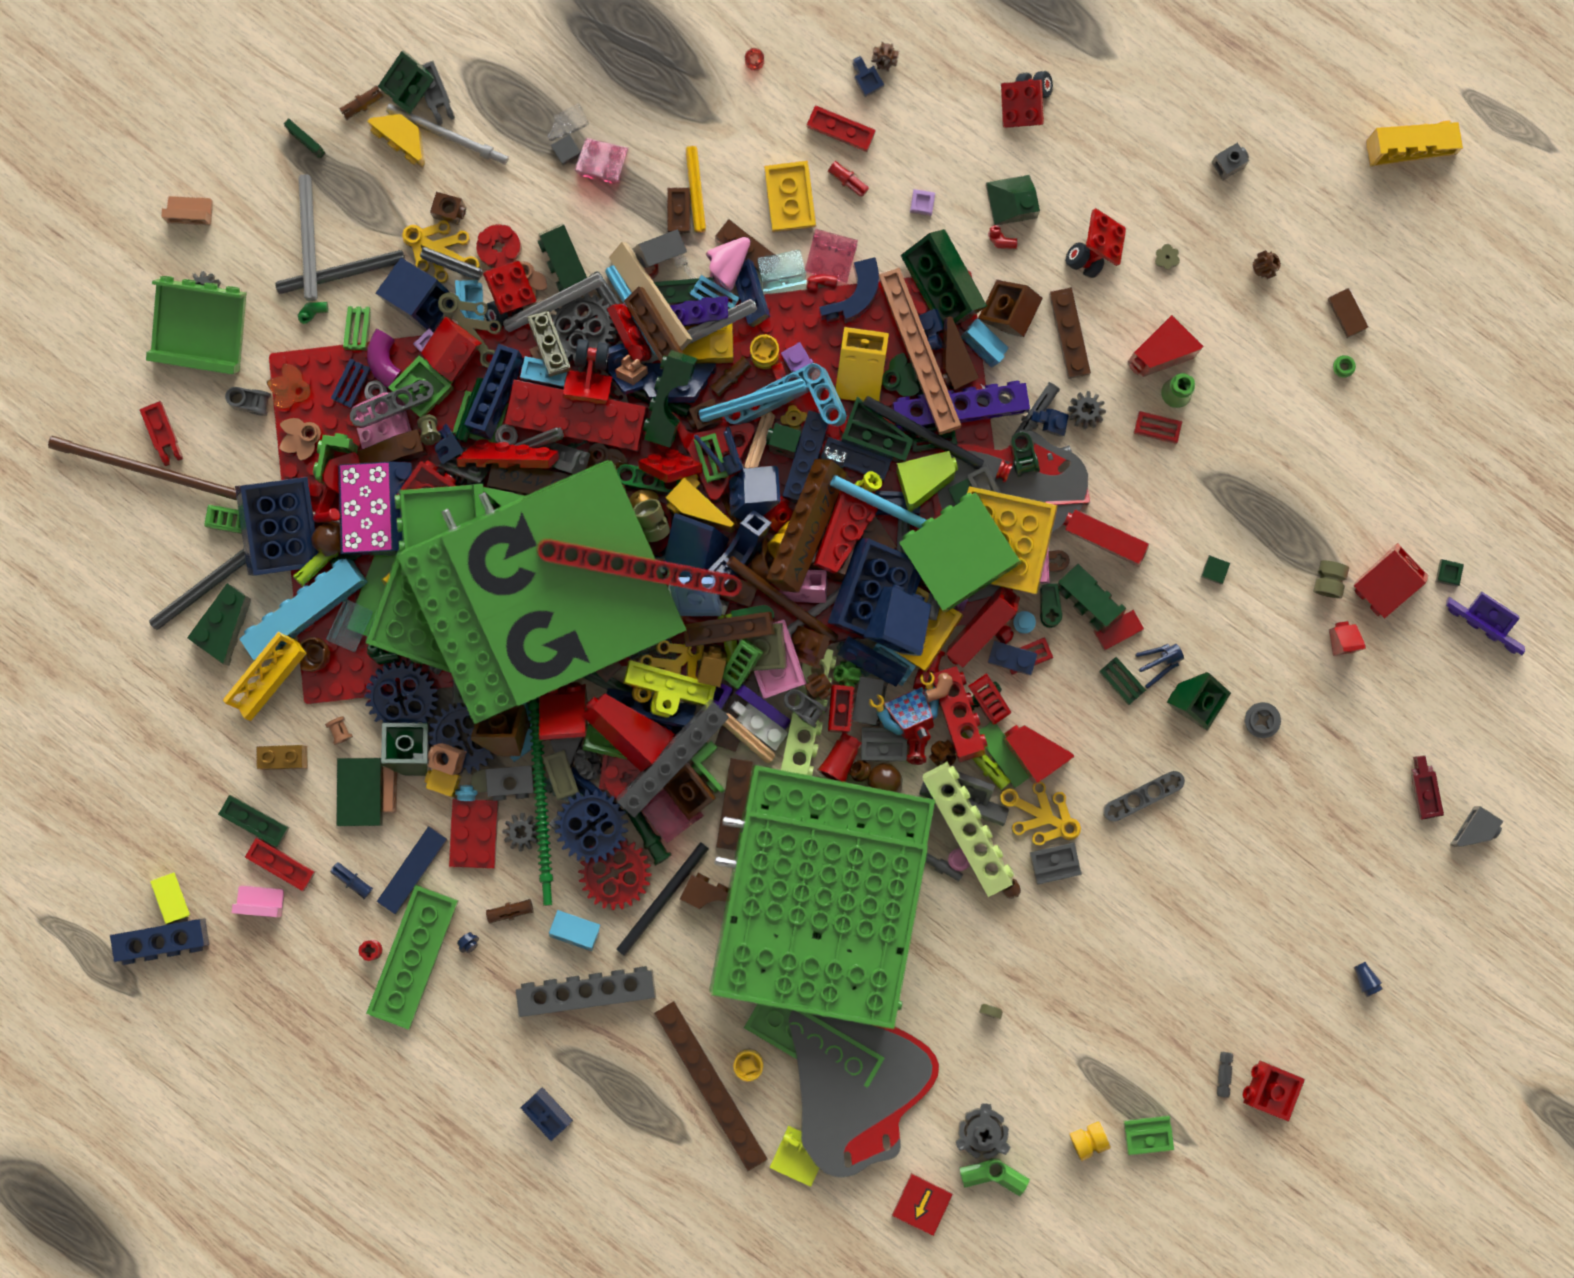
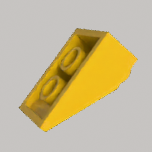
M733 323L688 344L682 352L698 358L697 363H734ZM699 324L684 326V328L688 330Z
M685 478L667 495L666 500L668 504L666 506L674 515L677 513L727 532L733 533L735 531L734 523Z

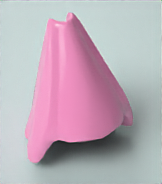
M742 237L706 252L707 258L711 261L709 266L711 270L710 277H714V283L729 292L733 289L750 246L748 238Z

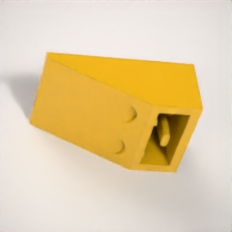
M844 327L836 383V392L840 399L856 401V398L859 397L864 402L865 398L870 396L879 401L889 333Z

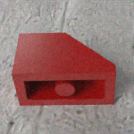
M1349 621L1335 623V627L1329 629L1333 656L1356 653L1366 649L1356 624L1349 625Z

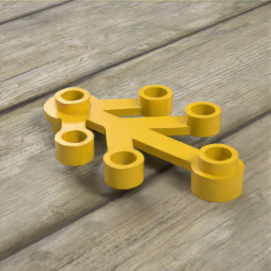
M445 220L422 229L417 225H409L403 230L402 239L406 245L413 249L416 259L415 266L418 267L420 263H426V267L421 269L424 272L429 270V263L420 257L421 246L465 263L474 264L478 268H480V264L475 257L468 256L464 258L445 248L455 244L467 245L470 242V236L466 231H459L456 235L435 241L426 238L437 233L441 235L449 234L451 227ZM441 225H447L445 231L440 230ZM413 233L418 235L415 240L410 239ZM461 235L467 236L465 241H460L459 237ZM433 263L435 269L434 277L441 284L446 283L449 279L448 273L444 270V267ZM445 273V278L440 280L438 275Z
M663 640L656 644V651L658 653L667 654L668 652L681 653V655L675 660L642 655L639 658V663L643 664V659L647 657L650 661L649 666L665 668L663 670L680 674L681 667L687 662V677L697 679V661L702 658L704 645L695 646L697 653L693 655L691 653L692 647H686L685 643L684 645L672 644ZM662 643L666 644L667 648L665 651L660 650ZM634 687L632 697L635 701L645 703L650 700L652 691L645 690L647 694L642 698L640 691L643 689Z
M1041 781L1032 785V791L1037 795L1041 809L1020 799L1014 789H1005L1000 794V801L1004 806H1016L1037 817L1025 822H1015L1012 825V832L1014 834L1022 835L1027 830L1046 824L1057 827L1046 833H1034L1032 842L1035 845H1043L1045 841L1062 837L1065 840H1074L1080 835V823L1070 817L1066 805V795L1063 792H1056L1052 796L1053 803L1058 805L1061 819L1053 816L1045 792L1046 785ZM1037 784L1043 786V791L1040 793L1035 790ZM1008 793L1013 796L1011 802L1005 800V795ZM1057 794H1061L1063 796V801L1061 803H1058L1055 800ZM1017 824H1021L1023 827L1020 833L1015 831ZM1067 825H1072V833L1065 831ZM1038 834L1043 837L1041 843L1035 841V836Z

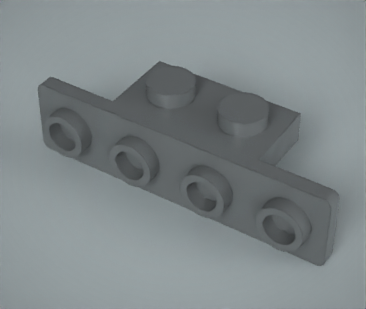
M958 772L960 778L957 780L961 787L965 785L971 796L968 800L972 807L977 806L981 813V818L1004 826L1009 809L989 801L995 785ZM923 781L919 794L933 799ZM946 784L942 787V791L950 794L954 791V788ZM961 804L953 806L956 809L965 811V807Z

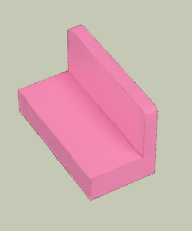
M239 886L237 904H232L231 913L282 917L284 890Z

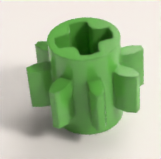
M841 661L840 665L834 669V680L839 682V685L853 686L855 688V685L860 681L861 671L859 668H855V664L849 661Z

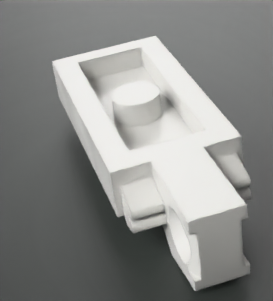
M734 701L730 707L732 711L739 715L736 720L774 751H776L788 734L781 726L750 704H747L745 707L740 702Z

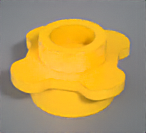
M791 405L788 407L786 414L781 417V423L800 430V425L806 421L807 414L801 412L795 405Z

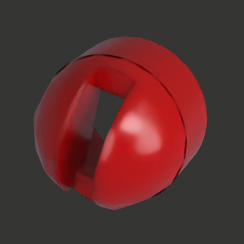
M1004 625L995 636L1000 643L1008 644L1013 639L1014 632L1010 626Z

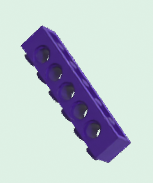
M1019 380L1007 382V386L998 387V384H989L985 386V389L976 390V387H969L963 389V392L960 393L948 390L953 405L957 401H963L967 406L965 410L961 411L956 409L954 405L960 423L1025 414L1030 410L1026 383H1020ZM924 394L919 395V399L910 400V397H901L896 399L897 402H893L892 409L923 427L935 426ZM1006 394L1010 397L1011 402L1003 404L1000 402L999 396ZM981 397L986 398L989 405L980 407L977 404V399ZM918 407L922 410L923 414L920 417H914L911 415L910 410ZM895 424V426L902 432L907 431L906 429Z

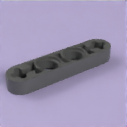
M421 380L359 405L350 412L351 422L357 428H365L426 403L433 397V386L430 382ZM424 386L425 389H430L427 391V396L418 394L415 396L417 401L413 402L410 390H413L415 394L420 391L419 387ZM400 394H405L409 397V402L404 406L398 405L396 402V398ZM378 403L387 404L388 411L385 414L376 413L375 407ZM371 407L375 418L371 419V416L367 415L364 417V422L360 423L359 420H354L357 417L356 413L367 414L369 413L367 408Z
M1178 771L1168 772L1108 802L1103 808V815L1109 821L1121 820L1179 791L1184 786V776ZM1171 775L1178 777L1180 780L1177 782L1178 786L1170 785L1166 787L1168 792L1165 793L1164 786L1159 781L1163 779L1164 784L1171 780ZM1151 785H1156L1160 789V794L1156 798H1152L1148 794V788ZM1131 795H1136L1140 799V804L1136 808L1128 805L1127 801ZM1123 800V805L1128 812L1125 813V810L1122 809L1117 812L1116 818L1114 815L1109 816L1110 806L1112 805L1114 808L1122 805L1119 801Z

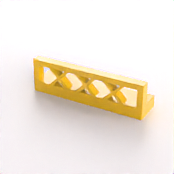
M277 632L224 697V703L239 709L244 719L252 721L306 655L300 643L289 636ZM281 640L287 643L282 649H275ZM272 658V662L268 666L262 667V663L265 660ZM258 675L256 682L248 684V680L251 677ZM244 692L245 695L239 702L233 700L237 694Z

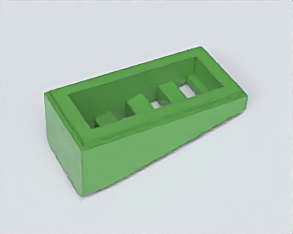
M208 505L204 523L206 528L242 534L238 510ZM216 512H219V513H218V518H217V524H215V523H214L215 515H216ZM225 513L228 514L226 526L223 525ZM234 515H237L236 526L232 527Z
M747 639L741 640L724 668L722 678L739 689L764 652ZM744 650L752 655L751 659L743 654ZM739 657L748 662L747 666L738 660ZM736 664L744 671L741 673L733 666ZM730 671L740 677L738 681L729 675Z

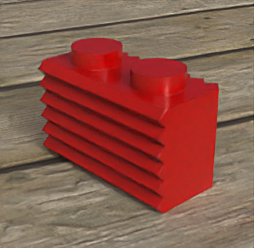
M832 685L828 732L848 734L852 730L850 727L852 726V705L854 703L853 695L855 694L853 691L855 688L853 686Z

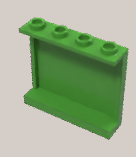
M160 276L159 279L153 280L152 284L156 285L152 342L151 350L146 352V361L233 375L239 372L247 292H241L239 287L226 286V289L218 288V284L215 283L198 285L195 280L182 279V282L174 281V277Z
M483 484L398 490V495H395V508L400 509V518H397V530L402 532L403 540L399 541V552L449 530L441 513L445 509H449L456 526L485 514L484 507L479 499V495L483 493ZM401 565V576L402 578L406 577V582H409L404 572V569Z
M976 492L974 494L967 493L959 499V504L954 507L950 505L940 512L941 515L939 517L926 520L921 524V529L916 532L914 530L908 532L902 537L904 540L899 542L944 612H948L1022 563Z

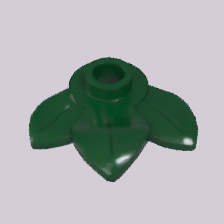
M904 353L894 356L890 361L889 370L883 374V387L889 391H897L900 395L906 397L914 396L920 392L918 385L915 383L918 379L912 363H907ZM892 377L897 379L894 384L890 383Z

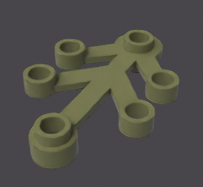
M454 293L443 294L438 301L439 309L444 313L443 319L445 316L451 320L454 317L460 327L482 342L478 349L481 353L480 361L483 366L489 367L490 362L487 360V355H494L495 350L489 349L475 329L488 330L490 333L496 334L502 329L501 323L498 320L489 322L466 318L460 311H474L477 315H485L488 312V305L485 302L460 301L459 297ZM449 299L454 302V306L452 308H449L446 305V302ZM480 304L485 307L483 313H480L477 309ZM492 323L498 324L497 331L491 329Z

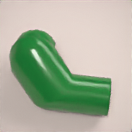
M328 302L306 303L298 313L299 322L307 324L317 313H328Z

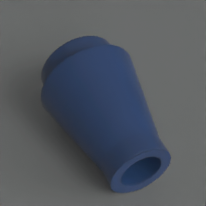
M1366 961L1353 967L1356 971L1361 992H1364L1366 997L1383 990L1382 982L1370 969Z

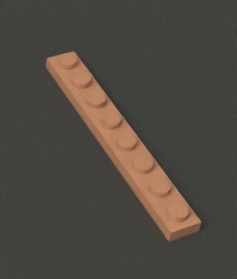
M900 268L879 274V281L939 435L960 429L961 423Z

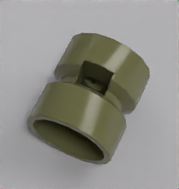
M644 500L633 508L647 542L659 541L669 534L670 527L658 500Z
M1320 561L1318 569L1320 578L1316 579L1313 592L1322 596L1341 599L1345 589L1342 581L1347 580L1349 566L1333 561Z

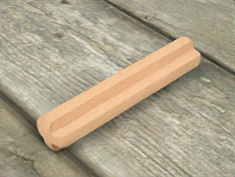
M768 412L760 418L744 469L755 468L759 465L767 442L768 430L772 427L775 415L772 412Z
M727 713L729 719L723 726L764 762L770 763L775 758V753L732 715Z

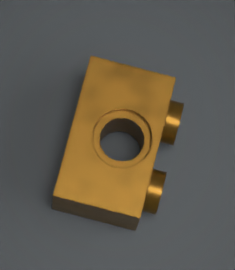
M717 644L704 645L698 670L699 683L720 687L726 664V651L722 649V646Z
M256 746L257 769H308L307 746Z

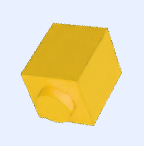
M432 768V771L428 770L424 783H427V789L455 797V790L458 788L462 776L457 774L450 775Z

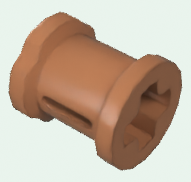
M344 716L335 718L325 724L326 728H329L331 731L334 745L343 743L353 737L344 724Z

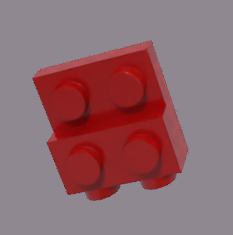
M429 460L425 463L420 461L400 490L456 486L457 480L447 473L444 476L436 472L438 467Z
M1259 1060L1258 1064L1252 1067L1251 1076L1253 1078L1250 1086H1246L1243 1090V1103L1289 1122L1305 1079Z

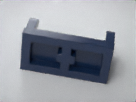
M447 423L443 425L444 428L438 431L443 439L435 445V451L442 464L463 452L459 441Z
M543 1087L520 1107L550 1141L556 1138L573 1121Z

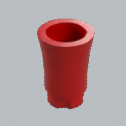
M842 733L817 771L831 780L846 783L848 773L859 752L858 749L861 742L851 735Z

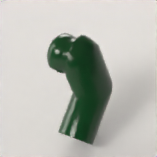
M372 645L367 646L368 656L379 665L390 664L394 660L396 662L400 661L398 654L386 653L383 649Z

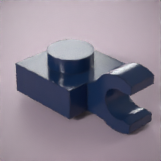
M861 56L853 59L852 65L858 73L854 79L864 97L884 87V83L874 66L868 69Z
M933 309L919 315L931 349L937 351L943 348V342L939 333L944 330V326L938 309Z
M1046 409V412L1040 411V413L1033 411L1031 420L1043 424L1042 431L1056 436H1065L1069 414L1054 409Z

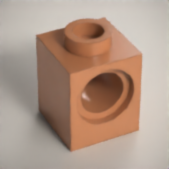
M443 743L436 744L429 751L428 760L430 761L428 767L450 775L461 773L466 751ZM443 753L447 754L449 758L447 764L442 760Z

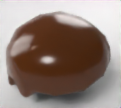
M326 522L318 526L311 538L313 547L326 557L340 551V525L335 522Z
M309 637L300 643L306 652V655L299 662L302 667L301 669L303 671L316 672L325 668L331 656L328 645L321 638Z
M881 763L871 769L867 778L869 787L897 793L901 791L902 775L892 764Z

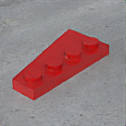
M480 439L457 458L458 467H466V463H476V467H486L487 464L499 463V467L508 468L519 464L520 468H550L559 460L558 451L549 450L547 447L532 448L524 444L517 446L510 445L507 442L494 443L486 439Z
M840 490L814 565L833 574L837 573L852 551L855 543L862 536L867 525L875 517L878 508Z

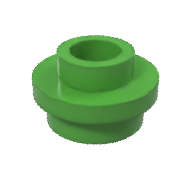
M1339 356L1333 363V370L1339 377L1347 378L1355 372L1356 364L1350 356ZM1342 363L1347 365L1346 371L1341 369L1340 365Z

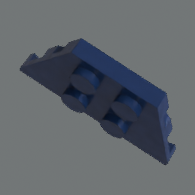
M661 363L643 364L647 366L648 374L641 379L644 384V389L642 390L645 391V396L649 402H651L653 397L656 398L658 390H655L654 387L658 376L662 377L663 369H660ZM696 363L690 383L687 386H679L672 389L668 396V403H695L700 395V391L704 390L708 384V378L711 374H715L716 363Z

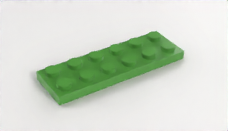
M415 885L366 1014L408 1030L411 1028L459 900Z
M757 1004L744 1029L797 1059L789 1026V1016L792 1010ZM797 1011L878 1059L864 1084L868 1088L885 1057L810 1013ZM792 1022V1023H790L791 1025H793V1024L798 1025V1026L801 1028V1033H802V1034L804 1033V1030H803V1027H802L801 1024H799V1023H797V1022ZM810 1034L807 1037L808 1039L812 1036H817L821 1040V1046L819 1047L821 1049L823 1047L822 1037L818 1034ZM836 1045L829 1046L825 1051L826 1054L831 1048L839 1049L841 1056L839 1060L835 1061L839 1063L843 1058L842 1049ZM850 1057L845 1062V1070L853 1076L858 1075L863 1069V1064L857 1057ZM852 1059L860 1063V1070L857 1073H851L847 1069V1063Z

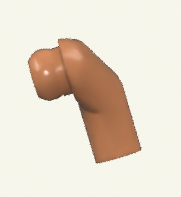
M941 673L938 676L937 687L925 691L927 702L948 695L953 684L951 676L947 673Z

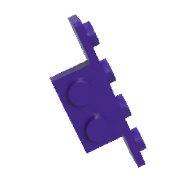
M726 296L706 297L698 301H684L682 304L670 306L683 326L728 318V297Z
M1482 591L1469 608L1448 597L1446 606L1450 613L1457 617L1461 615L1467 619L1466 622L1471 627L1484 630L1488 638L1495 642L1499 640L1505 644L1504 647L1513 654L1519 653L1523 656L1525 646L1507 635L1520 619L1519 615Z

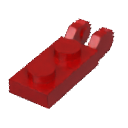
M614 304L607 308L633 361L638 359L641 362L651 359L650 347L644 344L641 332L635 326L628 307L625 304Z
M158 401L141 408L140 413L155 450L158 451L165 466L170 465V459L164 449L171 446L175 458L178 461L182 460L183 456L177 444L178 440L163 403Z

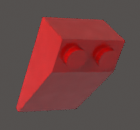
M572 682L540 696V740L586 737L587 720L582 717L587 710L585 705L588 703L586 684Z

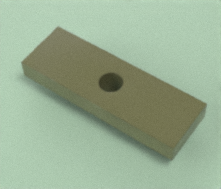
M549 311L527 316V321L548 376L552 377L571 371Z

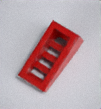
M987 673L968 685L985 716L993 725L1011 714V710ZM988 684L987 688H985L979 693L977 692L979 689ZM992 692L991 695H989V696L986 697L985 699H982V698H984L985 696H987L989 693ZM995 700H997V701H996L995 703H993L991 706L987 707L989 704H991L992 702H994Z

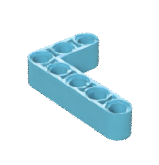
M812 363L753 393L797 379H804L806 391L761 404L755 411L752 408L740 411L739 419L735 421L732 417L733 414L726 415L724 418L733 425L749 423L808 392H811L819 412L826 423L832 426H841L846 421L847 415L826 369ZM816 369H819V378L817 380H812V372ZM828 389L830 393L828 399L822 401L820 397L822 391ZM833 410H838V418L835 421H831L830 413Z

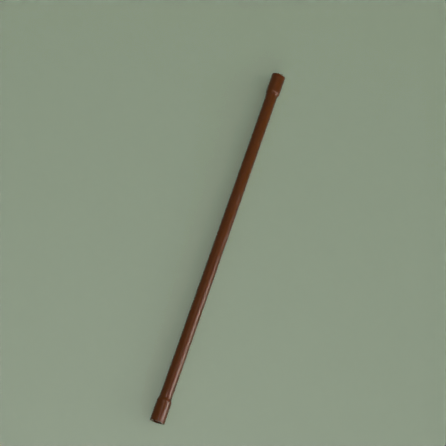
M51 436L48 442L49 449L67 454H75L237 501L235 488L73 443L70 440ZM338 520V521H331V522H335V523H337V524L340 525V520Z

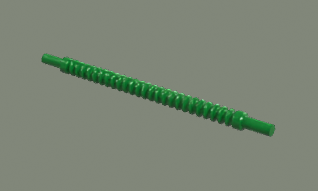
M539 697L528 703V711H531L528 716L531 717L529 723L532 726L529 729L532 730L530 736L533 737L530 740L533 743L530 748L533 749L531 755L534 758L531 761L534 762L532 768L535 769L532 774L535 775L533 787L536 790L533 793L536 794L534 800L537 803L534 806L537 807L535 813L538 814L535 817L538 823L535 825L538 826L536 832L539 833V836L536 838L539 839L537 845L540 846V849H537V851L540 852L538 858L541 860L538 862V865H541V868L538 869L541 872L539 882L542 883L543 906L552 905L551 882H553V874H550V871H552V868H550L552 861H549V858L552 856L549 855L551 848H548L551 842L548 841L550 835L547 832L550 829H547L549 822L546 821L549 816H546L549 810L546 809L548 803H545V800L548 797L545 796L547 790L544 787L547 784L544 783L546 777L543 776L546 773L543 770L545 764H543L544 760L542 758L545 752L542 751L544 745L541 744L544 740L539 739Z

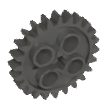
M586 293L584 298L579 297L563 305L561 308L555 309L556 315L550 314L569 363L572 359L575 361L576 344L579 339L588 340L590 348H597L599 342H615L611 335L618 334V331L614 328L615 325L607 311L610 305H606V301L603 298L599 300L595 294L591 298ZM589 311L586 316L581 317L583 312ZM571 324L569 329L564 330L566 325ZM601 326V329L598 332L593 333L595 328Z

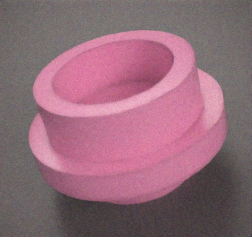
M961 848L954 849L949 854L948 862L954 870L963 871L969 867L970 863Z

